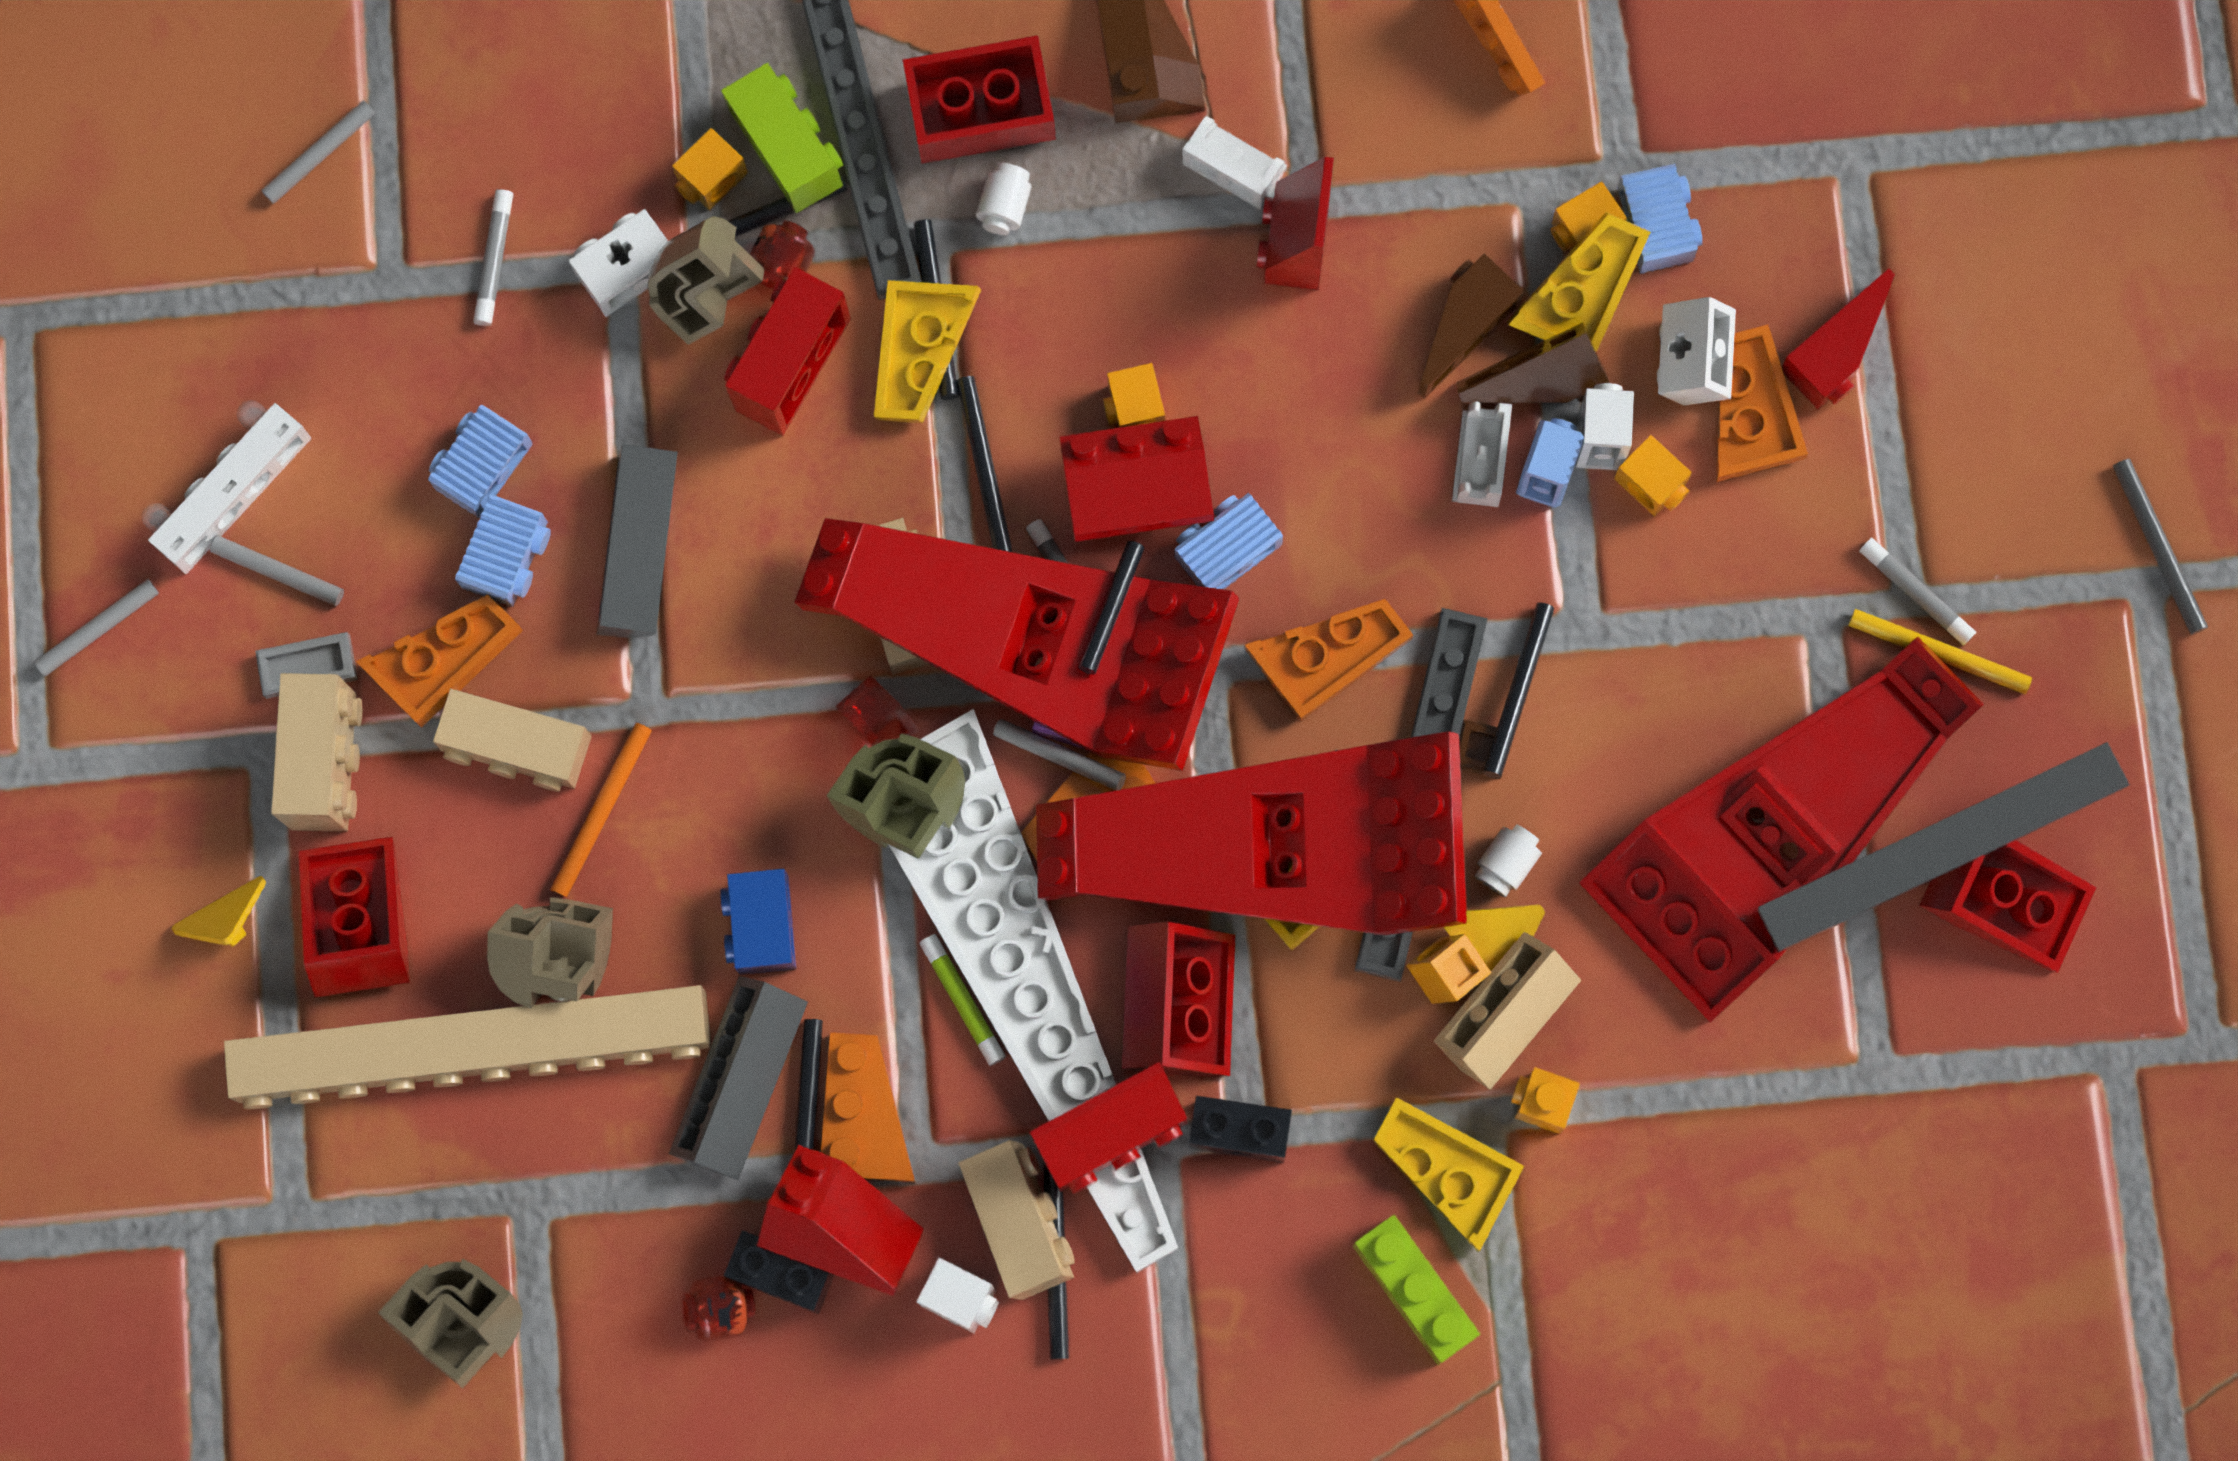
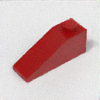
M1890 268L1786 357L1782 365L1783 374L1817 410L1829 400L1834 405L1838 404L1854 389L1855 385L1851 381L1860 367L1895 277Z

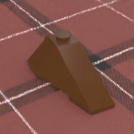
M1097 0L1115 124L1205 111L1199 65L1165 1Z

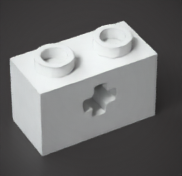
M645 209L636 215L635 213H630L620 218L613 225V231L599 240L591 239L577 248L574 253L575 256L569 260L575 275L605 317L648 289V279L654 259L659 250L668 242ZM625 254L630 261L625 265H621L619 261H616L619 255Z
M1711 297L1663 304L1662 323L1659 329L1661 339L1660 367L1657 371L1659 395L1684 406L1731 399L1736 309Z
M1612 383L1597 384L1594 386V389H1586L1578 412L1577 431L1582 433L1584 440L1575 468L1618 470L1619 466L1627 459L1632 446L1634 391H1623L1621 385Z
M941 1258L938 1259L917 1300V1303L924 1309L973 1334L978 1325L987 1328L999 1305L997 1299L993 1297L996 1290L992 1284Z

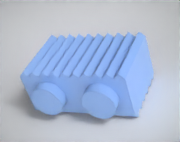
M1675 164L1622 175L1617 190L1627 221L1651 232L1637 262L1639 272L1644 274L1648 271L1653 272L1657 269L1662 270L1666 267L1671 268L1675 265L1680 266L1684 263L1693 262L1698 250L1697 246H1702L1703 240L1698 220L1696 218L1690 220L1686 203L1691 202V193L1686 176L1679 177Z
M483 405L478 407L476 413L470 411L462 418L456 429V435L458 436L456 441L451 445L450 450L442 449L435 456L429 467L431 474L428 479L436 491L479 519L484 511L489 495L496 496L533 445L527 433Z
M1552 418L1550 422L1540 420L1516 490L1517 495L1553 508L1561 505L1584 440L1582 433L1577 431L1576 425L1558 418Z
M1249 493L1239 500L1235 495L1230 496L1213 511L1216 516L1214 518L1215 521L1209 522L1204 527H1201L1199 524H1193L1176 539L1179 545L1174 548L1175 559L1197 586L1225 589L1282 546L1283 535L1281 531L1277 529L1276 525Z
M490 494L477 527L474 530L473 537L470 539L466 554L463 556L459 571L456 573L455 580L460 587L481 596L488 594L493 600L510 607L514 606L517 596L524 598L533 579V572L528 570L535 553L543 554L550 539L551 530L546 528L548 521L543 513Z

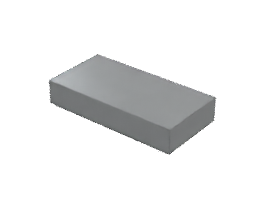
M348 632L255 651L262 694L266 699L279 696L280 673L338 674L345 683L358 680L351 636Z

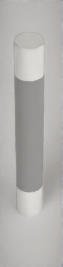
M502 189L495 190L473 320L475 324L482 326L492 325L513 200V193Z
M1870 538L1859 550L1861 554L1963 646L1977 633L1873 538Z

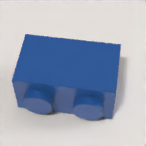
M785 869L727 874L728 888L720 889L722 913L724 917L731 916L732 934L724 935L727 963H735V969L740 975L797 969L789 876Z

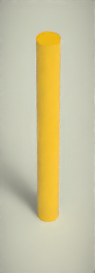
M1856 608L1850 618L1848 626L1904 648L1916 637H1919L1945 664L2026 695L2032 682L2031 676Z

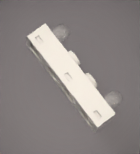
M252 400L245 401L238 407L237 419L248 432L237 444H230L220 453L216 460L217 466L205 479L203 477L199 478L191 484L185 493V500L173 513L160 503H152L144 508L142 521L154 533L148 541L185 574L207 553L214 538L217 535L222 536L312 439L304 427L276 403L269 410Z

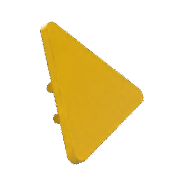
M263 876L249 881L172 926V931L177 936L217 943L219 945L229 944L231 947H234L246 936L242 926L267 882Z
M1539 904L1467 910V924L1444 927L1449 936L1466 934L1489 970L1492 971L1524 932L1534 937L1545 914V910Z

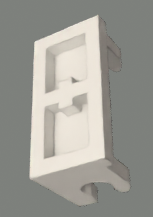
M1205 116L1190 140L1183 147V165L1260 210L1264 205L1265 196H1270L1276 182L1281 179L1287 169V165L1284 164L1285 161L1278 157L1274 160L1218 127L1214 120L1208 116Z
M1471 402L1468 411L1463 410L1452 502L1498 507L1503 488L1512 404L1499 403L1495 406V409L1480 408V402Z

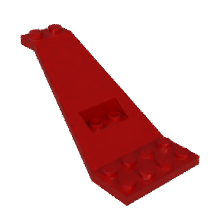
M825 518L794 603L803 611L842 616L1101 758L1183 771L1240 598L1231 590L1151 580L1134 576L1095 675H1091L1081 671L1078 666L1115 572L866 523ZM1055 615H1057V618L1055 619V621H1053L1052 623H1050L1052 617L1055 616ZM1043 657L1041 663L1036 666L1037 660Z
M1916 637L1880 672L1646 818L1589 872L1579 884L1711 1023L1787 951L1785 949L1778 953L1757 912V908L1855 862L1950 736L1984 704L1919 637ZM1752 807H1758L1763 810L1765 814L1763 823H1757L1752 820L1750 816ZM1785 842H1792L1797 846V857L1791 858L1784 853L1783 846Z
M1451 731L1036 804L1038 898L1050 901L1082 895H1093L1378 935H1391L1467 924L1459 734ZM1291 812V821L1287 825V815ZM1292 859L1293 867L1289 872L1288 863Z

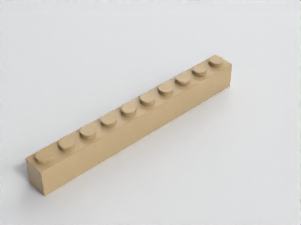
M699 985L579 999L577 1001L536 1004L532 1008L519 1006L224 1041L228 1098L238 1103H243V1109H263L272 1107V1099L291 1097L292 1104L320 1101L321 1093L338 1092L339 1098H358L368 1095L367 1088L386 1086L387 1093L413 1091L415 1090L416 1082L433 1081L434 1087H452L462 1085V1077L481 1075V1081L483 1082L503 1081L510 1079V1071L529 1069V1076H546L558 1073L557 1066L576 1064L578 1071L597 1070L605 1068V1060L624 1058V1065L653 1062L652 1055L671 1053L674 1060L692 1059L700 1057V1049L711 1048L707 994L703 987Z

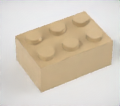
M280 673L271 814L292 831L348 832L349 819H354L356 816L357 796L355 790H351V773L358 772L360 763L358 744H353L354 726H360L362 722L361 698H356V693L338 674Z

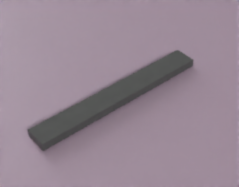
M802 0L878 300L886 299L888 280L921 282L851 7L849 0Z
M1445 608L1441 609L1411 737L1446 731L1457 733L1460 736L1487 618ZM1413 931L1391 935L1363 933L1354 971L1401 982Z
M2108 742L1774 899L1758 907L1757 912L1779 953L2127 788L2130 784Z

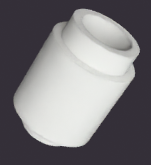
M997 163L994 166L993 172L987 174L976 212V217L983 222L982 227L985 230L998 235H1008L1010 230H1018L1020 228L1032 187L1028 182L1030 173L1027 170L1013 164Z
M1518 824L1512 830L1503 826L1477 863L1480 868L1475 877L1488 888L1506 898L1511 889L1515 891L1518 889L1541 856L1542 852L1535 847L1540 840Z

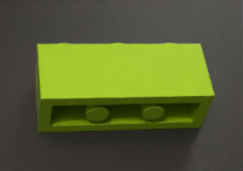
M767 62L721 90L729 112L796 214L843 186L838 172L843 163L830 142L822 145L816 136L820 132L816 120L807 107L801 111L798 109L793 101L798 95L784 73L777 77Z
M1392 1215L1354 1243V1250L1437 1366L1481 1335L1395 1215Z

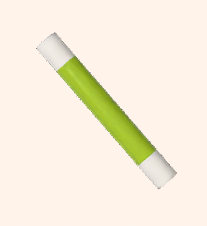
M936 934L925 938L919 943L988 1065L993 1066L1006 1058L1004 1052Z

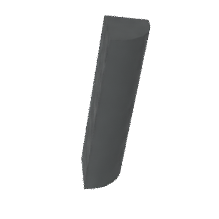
M625 444L621 446L618 457L597 635L641 638L656 634L678 452Z
M742 976L738 977L669 1155L720 1175L739 1180L808 1001L766 982Z

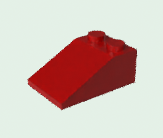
M1323 157L1276 182L1274 197L1265 196L1262 224L1270 225L1269 241H1259L1256 267L1265 269L1264 284L1319 290L1334 157Z
M393 836L298 851L303 959L315 998L410 983L408 945Z
M2016 840L1931 880L1919 906L1970 934L2047 970L2058 973L2097 887Z
M798 1145L767 1203L757 1246L894 1296L922 1238L924 1228L844 1161Z

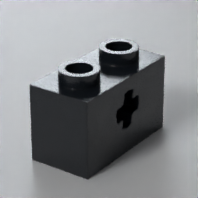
M1196 1095L1189 1149L1284 1163L1292 1110Z
M742 1230L724 1276L819 1314L834 1274L758 1247L759 1236Z

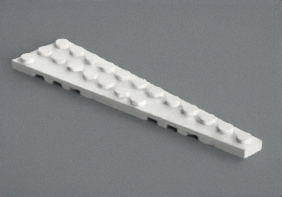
M972 709L921 739L956 756L963 769L965 777L964 796L951 827L948 829L941 825L919 859L891 845L889 847L1047 1120L1051 1121L1112 1088L1116 1083L1046 900L1038 898L1037 875L975 711ZM1141 1149L1138 1150L1141 1156L1139 1160L1118 1171H1115L1113 1165L1095 1173L1098 1181L1087 1188L1136 1273L1178 1249Z

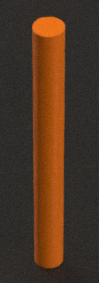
M635 722L550 888L552 892L565 898L568 897L652 732L650 728Z

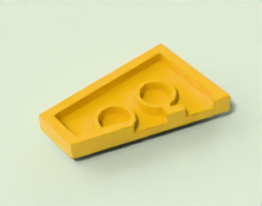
M1605 212L1512 315L1507 324L1547 340L1583 323L1597 352L1651 232Z
M888 280L874 418L882 421L924 422L981 292L979 286Z
M1396 1097L1373 1142L1479 1253L1524 1165Z

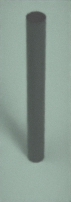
M2130 458L2113 465V469L2190 634L2193 635L2207 629L2208 625Z

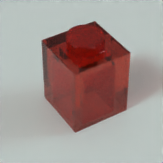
M871 675L835 706L853 731L869 747L884 740L897 739L900 737V733L914 736L919 731L901 704Z

